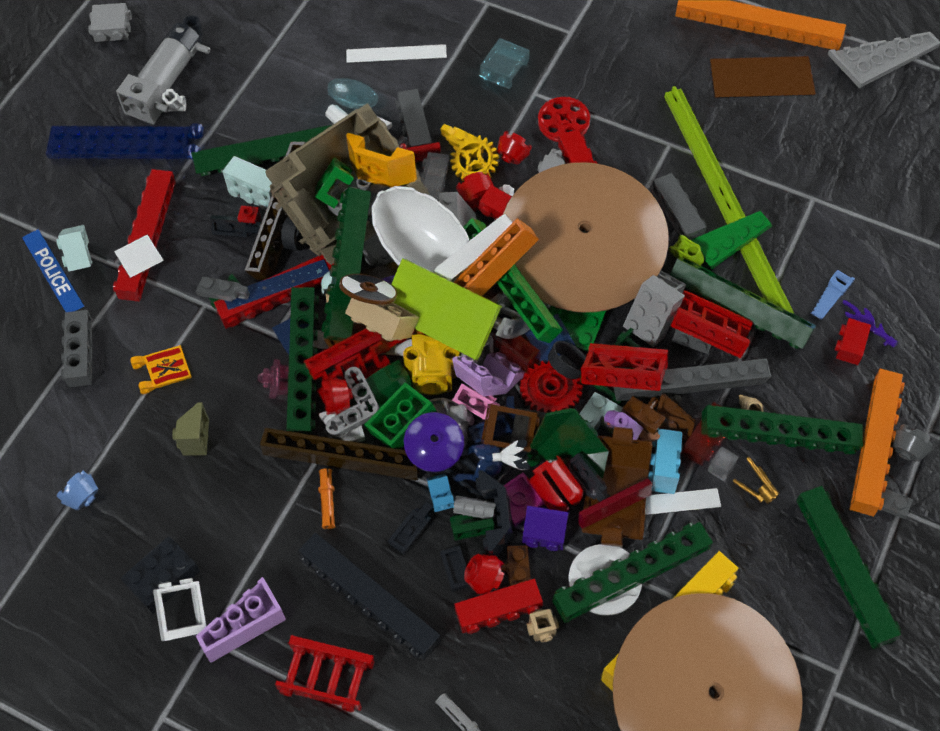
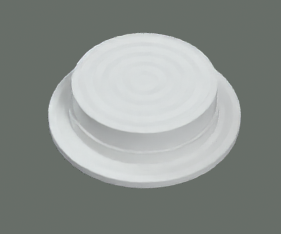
M601 544L586 548L577 555L570 567L569 586L574 585L573 583L579 578L584 577L586 579L592 576V573L597 569L610 567V564L617 559L624 560L628 558L629 553L620 547ZM634 567L627 568L630 573H637ZM610 576V577H609V580H610L611 582H613V583L619 582V580H618L617 577H615V576ZM642 584L590 610V612L599 615H614L627 610L639 597ZM592 585L590 587V589L594 592L601 591V589L596 585ZM573 595L577 602L582 600L580 595Z

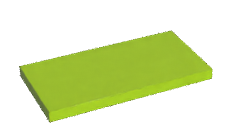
M402 258L391 284L397 290V298L393 303L419 317L415 326L416 330L474 360H479L502 306Z

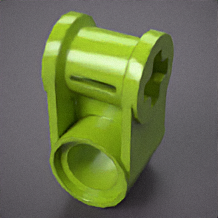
M680 235L678 237L679 240L668 248L669 252L677 259L684 257L698 265L704 262L700 246L684 235Z

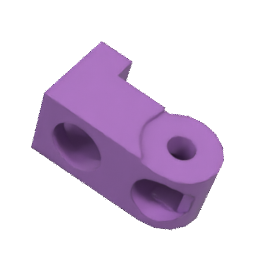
M610 410L605 414L604 422L606 426L614 428V426L632 428V432H634L633 440H637L643 427L623 412Z

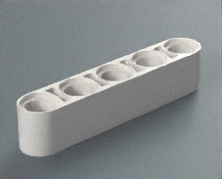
M506 214L500 216L437 266L433 272L454 282L512 224V221Z

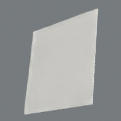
M148 235L114 251L130 278L164 261Z

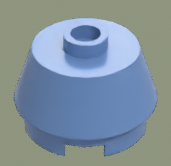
M83 470L81 474L78 472L67 482L64 488L65 491L60 490L57 497L61 500V504L78 511L84 506H89L95 500L94 496L99 489L91 474H87Z

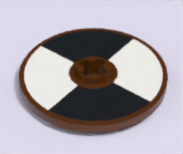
M349 274L343 276L339 283L340 289L346 295L361 302L384 305L394 302L397 298L395 287L374 276Z

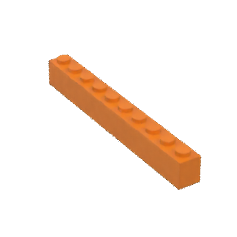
M678 0L675 14L676 17L831 50L835 49L837 51L840 50L846 25L730 0Z

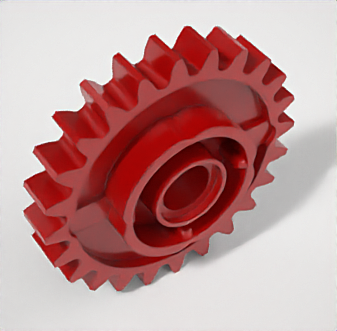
M549 360L548 364L541 361L540 366L534 363L533 369L528 368V372L523 374V379L521 380V399L525 400V406L530 405V411L536 409L537 415L541 412L545 416L549 412L569 408L575 409V403L579 404V398L582 396L580 378L570 379L561 375L551 366Z

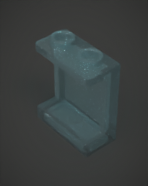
M499 38L480 65V76L485 80L510 89L512 79L522 65L526 66L529 62V50Z

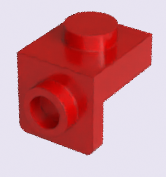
M241 205L237 218L238 222H262L259 207Z

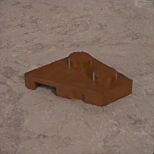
M662 393L657 412L666 417L659 429L682 432V439L690 441L695 420L666 394Z

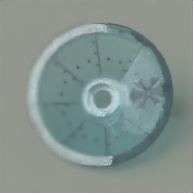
M338 78L330 81L327 90L329 95L344 108L356 110L367 103L373 108L378 102L377 93L359 81Z

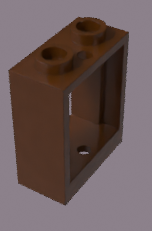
M488 404L481 443L503 448L511 445L510 443L493 440L497 412H507L529 417L525 439L527 443L521 451L531 452L530 444L534 438V430L539 425L537 413Z

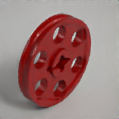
M553 98L547 101L539 111V129L544 136L555 142H558L559 134L565 133L568 130L574 131L578 129L581 136H584L590 125L589 110L581 101L575 98ZM556 104L562 105V108L555 109L553 106ZM572 107H578L579 110H578V111H572L570 108H572ZM550 115L552 118L546 120L543 118V116ZM582 119V120H584L586 123H585V124H578L576 121ZM550 128H556L558 131L555 133H551L548 130Z

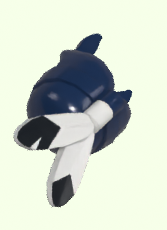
M526 440L515 441L503 451L489 444L471 445L462 452L461 456L469 455L473 452L477 455L480 461L477 464L475 474H458L452 477V479L455 481H462L464 479L476 481V478H479L478 471L481 470L494 477L501 472L503 463L520 470L529 469L530 465L526 460L514 456L524 449L527 443Z

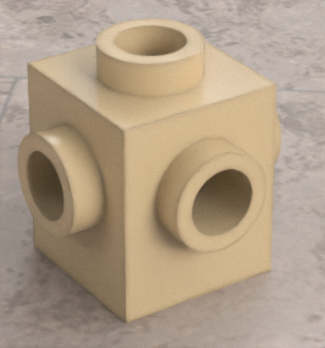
M541 609L530 614L529 623H526L529 636L533 635L535 642L552 640L556 635V629L559 628L556 616H552L551 609Z

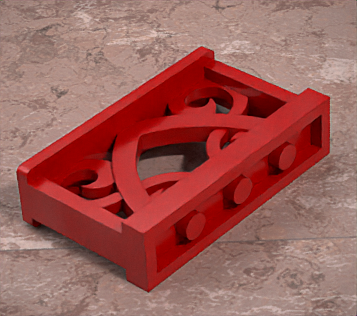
M590 343L588 354L581 367V383L660 391L664 374L668 367V350ZM615 366H619V367H630V368H634V369H624V368H614V367H615Z

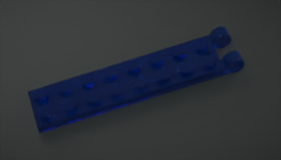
M198 123L191 124L190 127L51 126L46 156L47 158L193 160L191 153L201 151V148L195 144L188 145V138H202L204 127Z

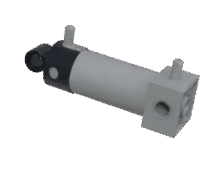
M187 16L183 20V24L175 23L138 76L127 75L116 90L124 114L154 125L163 111H169V106L165 105L162 100V94L167 89H170L197 51L210 53V47L202 45L200 37L203 34L200 19L197 16Z

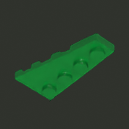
M758 211L696 237L691 241L700 246L704 261L712 270L771 228L772 224L761 211Z

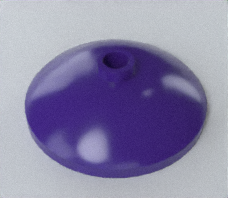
M437 412L425 413L415 418L408 426L404 436V449L407 457L416 467L428 472H440L452 467L461 457L464 449V435L458 423L448 415ZM432 436L438 437V441H437V442L431 441V437H432Z

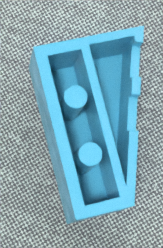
M658 429L660 438L652 441V447H655V454L651 453L650 465H653V472L649 471L648 478L652 482V491L675 494L680 476L678 470L681 461L682 432Z

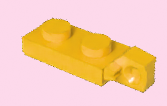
M444 124L440 129L441 135L446 137V140L452 146L459 147L458 141L464 143V137L468 140L471 139V134L457 127L452 128Z

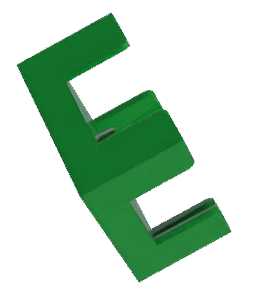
M334 157L314 187L315 197L335 209L339 201L327 193L333 189L332 187L337 179L350 185L354 179V176L350 174L353 169Z

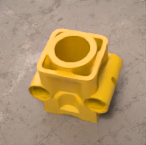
M422 334L412 335V346L404 350L403 358L405 370L413 381V388L425 395H439L451 392L452 378L457 377L452 360L453 357L460 356V352L432 337Z

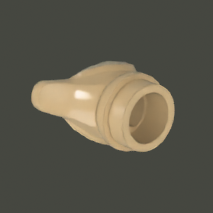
M739 395L741 409L763 412V405L756 398Z

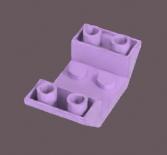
M500 352L487 354L482 366L474 363V360L467 355L456 356L452 360L456 376L483 397L506 394L523 378L525 373L518 364L510 362L506 359L507 356Z

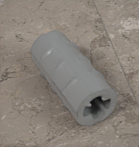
M457 495L453 510L454 513L462 514L463 516L483 518V520L493 518L494 520L497 508L495 502Z

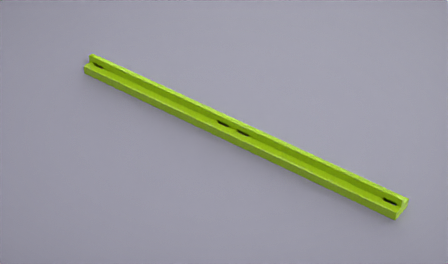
M676 86L672 87V91L666 92L664 97L726 223L730 224L746 217L682 89H677ZM757 238L741 248L740 251L763 298L794 314Z

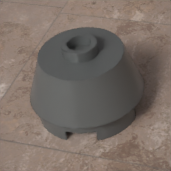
M902 424L899 430H896L893 449L905 460L920 462L933 450L932 446L935 442L929 441L931 437L919 429H916V431L907 429L908 425Z

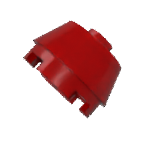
M505 131L499 137L497 153L505 162L518 165L530 155L532 145L527 146L524 143L525 139L518 134L512 133V135H509Z
M329 377L328 380L322 381L326 414H335L337 416L350 409V400L353 399L346 380Z
M476 554L467 564L464 579L477 594L490 593L493 587L497 589L502 582L504 573L501 572V566L504 563L495 555Z

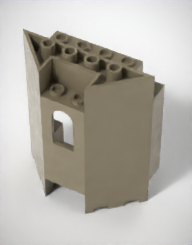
M368 103L354 110L265 171L266 176L272 183L270 185L272 196L278 201V204L275 205L276 210L280 208L285 210L304 237L299 242L302 244L307 243L311 251L318 256L323 255L326 262L330 265L334 263L335 259L332 257V253L337 245L335 233L337 228H339L340 222L337 220L338 216L328 210L327 204L315 197L314 187L334 157L353 169L349 157L347 133L364 137L367 150L391 157L396 148L399 147L396 138L387 130L385 122L376 116ZM417 169L416 181L400 186L412 187L420 193L430 194L421 182ZM368 221L364 242L376 234L373 224Z

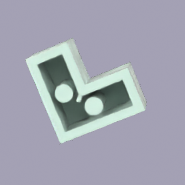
M81 225L63 229L56 240L59 250L62 249L64 254L62 256L64 267H68V271L91 267L92 260L87 246L89 240L85 226Z
M594 392L580 412V415L584 420H588L596 431L599 427H602L613 434L614 428L606 426L604 422L605 414L610 410L621 412L623 407Z

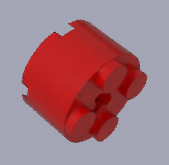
M483 172L472 173L464 178L465 181L462 184L459 182L456 186L459 195L474 212L478 210L479 202L489 186H494L488 173L486 175Z

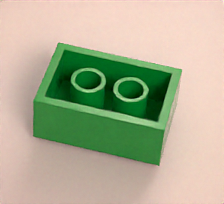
M405 382L364 425L371 435L386 447L404 450V436L410 423L420 415L437 411L432 402Z

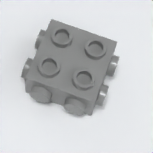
M126 3L92 5V12L89 14L91 25L88 26V29L95 42L128 40V33L131 32L129 20L132 19L131 11L127 9Z

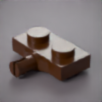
M632 396L621 411L653 435L666 419V417L654 410V407L659 403L658 399L655 400V397H652L648 404H645Z
M507 546V560L501 566V572H506L509 578V586L530 580L528 547Z

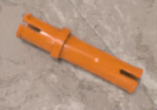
M327 468L319 470L320 487L318 488L319 493H321L322 528L333 529L335 528L333 492L335 489L332 485V470L328 469L327 472Z

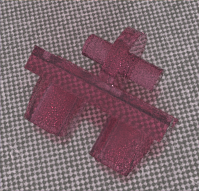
M274 359L273 366L270 367V373L268 368H264L263 373L258 374V381L263 383L264 388H268L270 383L269 398L275 399L277 395H287L288 382H280L279 378H288L289 366L281 365L278 359Z

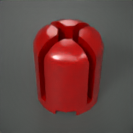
M556 456L558 460L549 463L548 460L533 470L535 475L531 479L527 477V480L548 509L567 512L570 510V507L549 476H551L571 505L576 506L583 497V489L561 457Z

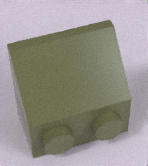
M198 402L176 421V428H173V440H176L177 448L181 450L183 456L207 455L209 417L202 402Z

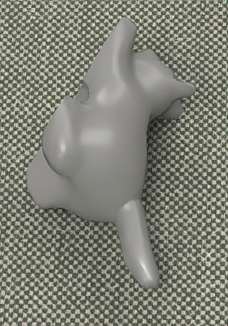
M441 398L440 401L447 415L454 419L462 429L464 448H466L468 442L466 427L473 425V414L467 411L463 404L450 407L448 401Z

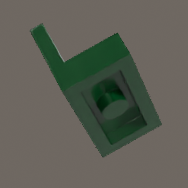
M467 515L450 517L454 541L486 535V531L494 530L493 518L483 520V518H473Z

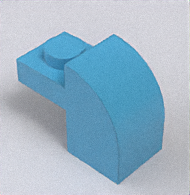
M446 473L426 478L434 511L438 512L454 508V499Z

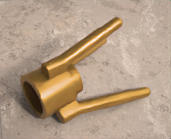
M747 457L750 466L764 484L758 489L760 494L736 479H733V482L756 497L760 503L765 501L769 504L780 493L772 485L760 466L757 467L752 459Z

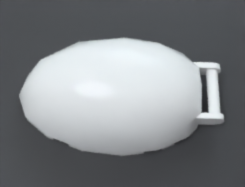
M394 186L385 191L378 192L377 198L372 205V223L381 245L398 266L402 258L433 272L437 266L469 242L467 232L455 215L432 196L420 193L412 187Z

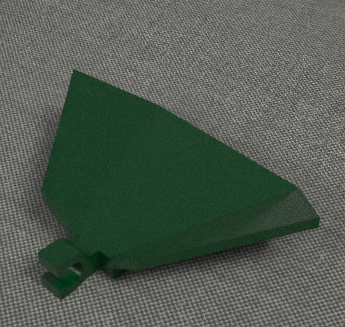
M573 408L546 413L530 444V448L535 450L528 453L530 459H527L529 465L533 467L543 458L552 463L558 460L556 456H560L566 465L577 453L581 452L603 480L609 449L600 440L597 431L588 420H584L577 410Z

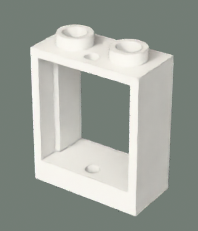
M192 578L179 580L180 585L172 586L171 582L158 585L159 589L153 590L162 641L195 635L206 627L199 581L193 582ZM191 588L197 624L167 630L161 594Z

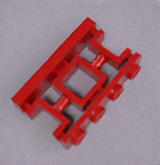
M684 290L682 294L685 297L680 307H678L670 326L741 359L750 344V340L746 337L751 330L753 322Z
M365 328L305 360L304 363L314 380L322 377L324 381L328 380L329 377H339V379L345 380V375L340 366L353 359H356L365 379L389 365L390 361L385 354L378 357L374 349L383 344L380 333L372 332ZM367 347L369 352L361 356L359 351ZM372 360L374 364L366 368L364 363ZM334 365L335 370L326 374L325 369ZM354 373L352 374V379L355 381L357 385L359 381L356 377L357 375ZM321 387L317 389V392L319 393L318 395L320 399L325 404L324 395Z

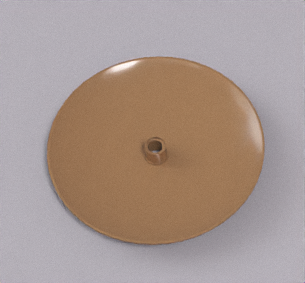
M581 162L562 164L546 169L527 180L514 193L503 215L506 214L512 223L517 218L520 219L538 237L539 240L515 263V266L542 302L559 309L585 313L606 311L624 305L636 298L643 282L653 275L656 277L659 275L666 259L669 238L668 227L657 200L635 178L606 165Z
M696 593L675 597L659 604L634 625L622 644L616 660L613 676V702L621 731H798L802 715V687L798 669L790 649L778 631L766 618L751 607L735 599L716 594ZM710 687L715 690L714 698L709 695Z

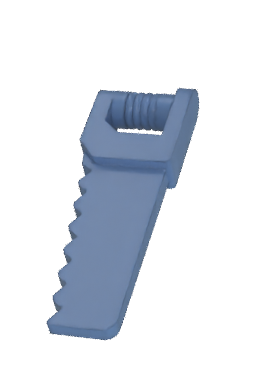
M837 270L829 280L826 291H824L821 299L818 301L819 303L816 304L811 314L819 319H823L841 295L843 296L855 278H851ZM836 278L846 283V285H843L840 282H838Z

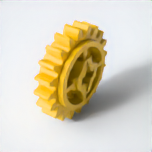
M471 135L470 140L464 137V143L458 141L459 147L453 146L456 153H450L451 157L454 158L450 160V163L453 165L451 168L453 171H456L457 177L461 176L462 181H464L466 176L475 172H483L485 175L488 173L490 178V172H496L493 166L499 165L495 161L499 159L498 154H495L497 153V148H493V142L488 143L487 137L482 141L480 135H478L477 139H474V136ZM484 150L488 153V162L482 158ZM462 157L466 160L467 166L465 169L461 166Z

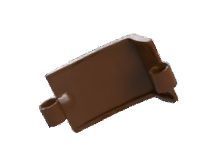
M614 426L613 437L598 435L600 440L609 449L603 481L606 483V491L610 496L648 479L652 442L633 440L634 432H632V428ZM585 493L584 509L599 502L597 498L593 500ZM646 498L582 529V532L602 535L601 545L622 547V538L642 540L644 535Z

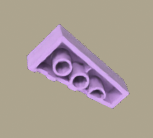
M263 577L257 581L258 584L251 590L248 589L238 602L232 603L221 617L215 618L196 635L210 663L286 620Z

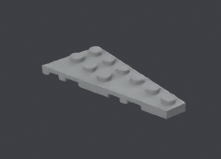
M931 32L914 34L904 39H901V37L894 38L893 41L888 42L881 40L860 44V47L855 48L848 46L838 51L832 49L829 50L828 55L861 88L937 49L940 46V41Z

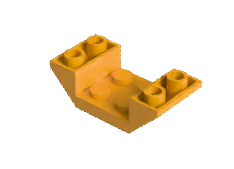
M351 133L346 134L350 162L358 179L390 188L416 181L414 152L397 147L391 157L367 150L364 137Z

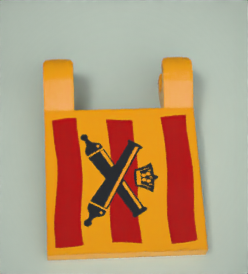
M181 345L145 356H134L130 359L133 369H139L146 364L151 381H142L138 384L141 394H147L156 388L191 378Z

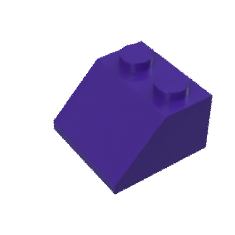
M527 506L522 543L532 548L541 546L546 547L550 551L563 550L568 512Z

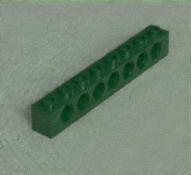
M292 287L286 431L312 435V431H315L316 421L312 419V412H316V401H313V394H316L317 386L316 383H313V378L305 364H301L299 361L301 359H309L317 354V347H314V341H318V329H315V323H318V312H315V306H319V294H315L314 287ZM302 307H309L306 311L301 310ZM302 324L309 325L307 328L300 327ZM303 341L308 342L306 346L299 345ZM300 377H307V378H308V379H307L306 381H304V382L298 381V379H299ZM300 395L307 396L304 400L297 399ZM300 413L307 414L305 418H297V415Z
M707 405L702 411L701 434L708 435L711 438L721 436L727 437L729 440L745 439L751 443L761 441L769 445L802 446L808 450L818 448L824 449L826 452L842 451L844 454L849 455L855 454L863 447L862 424ZM720 421L725 422L727 427L723 426ZM740 423L744 424L746 429L742 428ZM760 426L764 427L766 431L761 430ZM779 428L784 430L785 434L781 433Z
M701 522L696 524L689 523L682 528V531L678 533L671 532L664 537V540L660 542L653 541L646 546V549L642 551L635 550L628 555V558L624 560L617 559L610 564V567L597 569L592 573V576L586 579L584 577L579 578L573 583L574 585L568 588L566 586L561 587L555 592L552 602L564 623H567L710 550L713 541ZM687 540L691 545L685 546L681 541ZM670 549L673 554L667 555L663 550ZM652 558L655 564H649L645 559ZM634 567L637 573H630L627 568ZM615 576L619 582L613 583L609 580V577ZM592 585H596L601 589V591L594 592L590 589V587ZM575 594L580 595L582 600L579 602L574 601L571 596Z

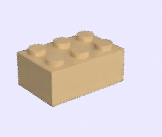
M351 298L345 313L351 317L352 321L360 324L363 323L367 326L368 330L382 334V338L387 341L411 338L419 319L415 314L393 302L376 305Z

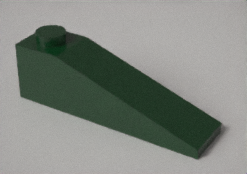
M399 360L381 368L366 378L380 408L405 382L413 388L409 374ZM360 389L357 395L364 397L367 394V389ZM354 396L350 400V408L357 405ZM369 401L365 402L368 407V411L372 412L373 407L370 405ZM353 413L349 417H355L354 415L357 414Z

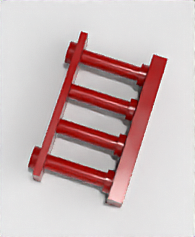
M291 635L288 644L293 650L294 655L285 683L280 681L275 683L280 691L279 693L290 697L292 694L339 705L348 712L360 711V701L355 699L363 671L367 668L373 669L375 662L373 655ZM308 653L313 655L314 661L306 687L293 685L302 655ZM328 658L334 660L335 665L327 691L324 693L314 690L322 661ZM348 663L354 665L355 672L347 698L336 696L335 691L343 665Z

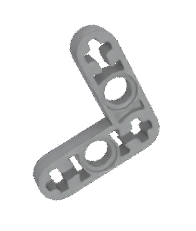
M351 367L345 372V380L352 390L357 405L327 421L326 430L333 437L342 436L366 423L380 409L363 373L357 367ZM354 373L357 375L356 377L359 381L357 385L355 381L352 379V374ZM360 389H367V394L364 397L357 395ZM369 401L370 405L373 407L372 412L368 411V407L365 402ZM351 414H358L357 421L353 423L348 422V417ZM342 419H344L347 426H344L343 422L341 421ZM334 424H337V425H338V430H337V431H335V430L333 429V428H334V427H333Z

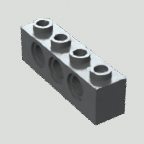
M88 310L65 312V320H62L64 331L62 345L64 353L61 354L64 369L61 370V378L68 387L92 385V317Z

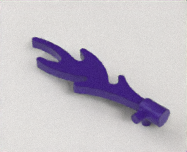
M843 300V304L855 313L853 315L845 312V316L871 324L869 332L885 339L884 346L890 345L894 348L898 344V341L884 331L881 323L879 328L875 327L874 317L867 308H864L865 315H862L857 307Z

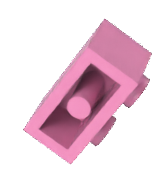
M461 384L452 400L457 404H463L467 410L484 420L488 404L500 406L499 403L495 402L497 398L494 396L483 397L472 387Z

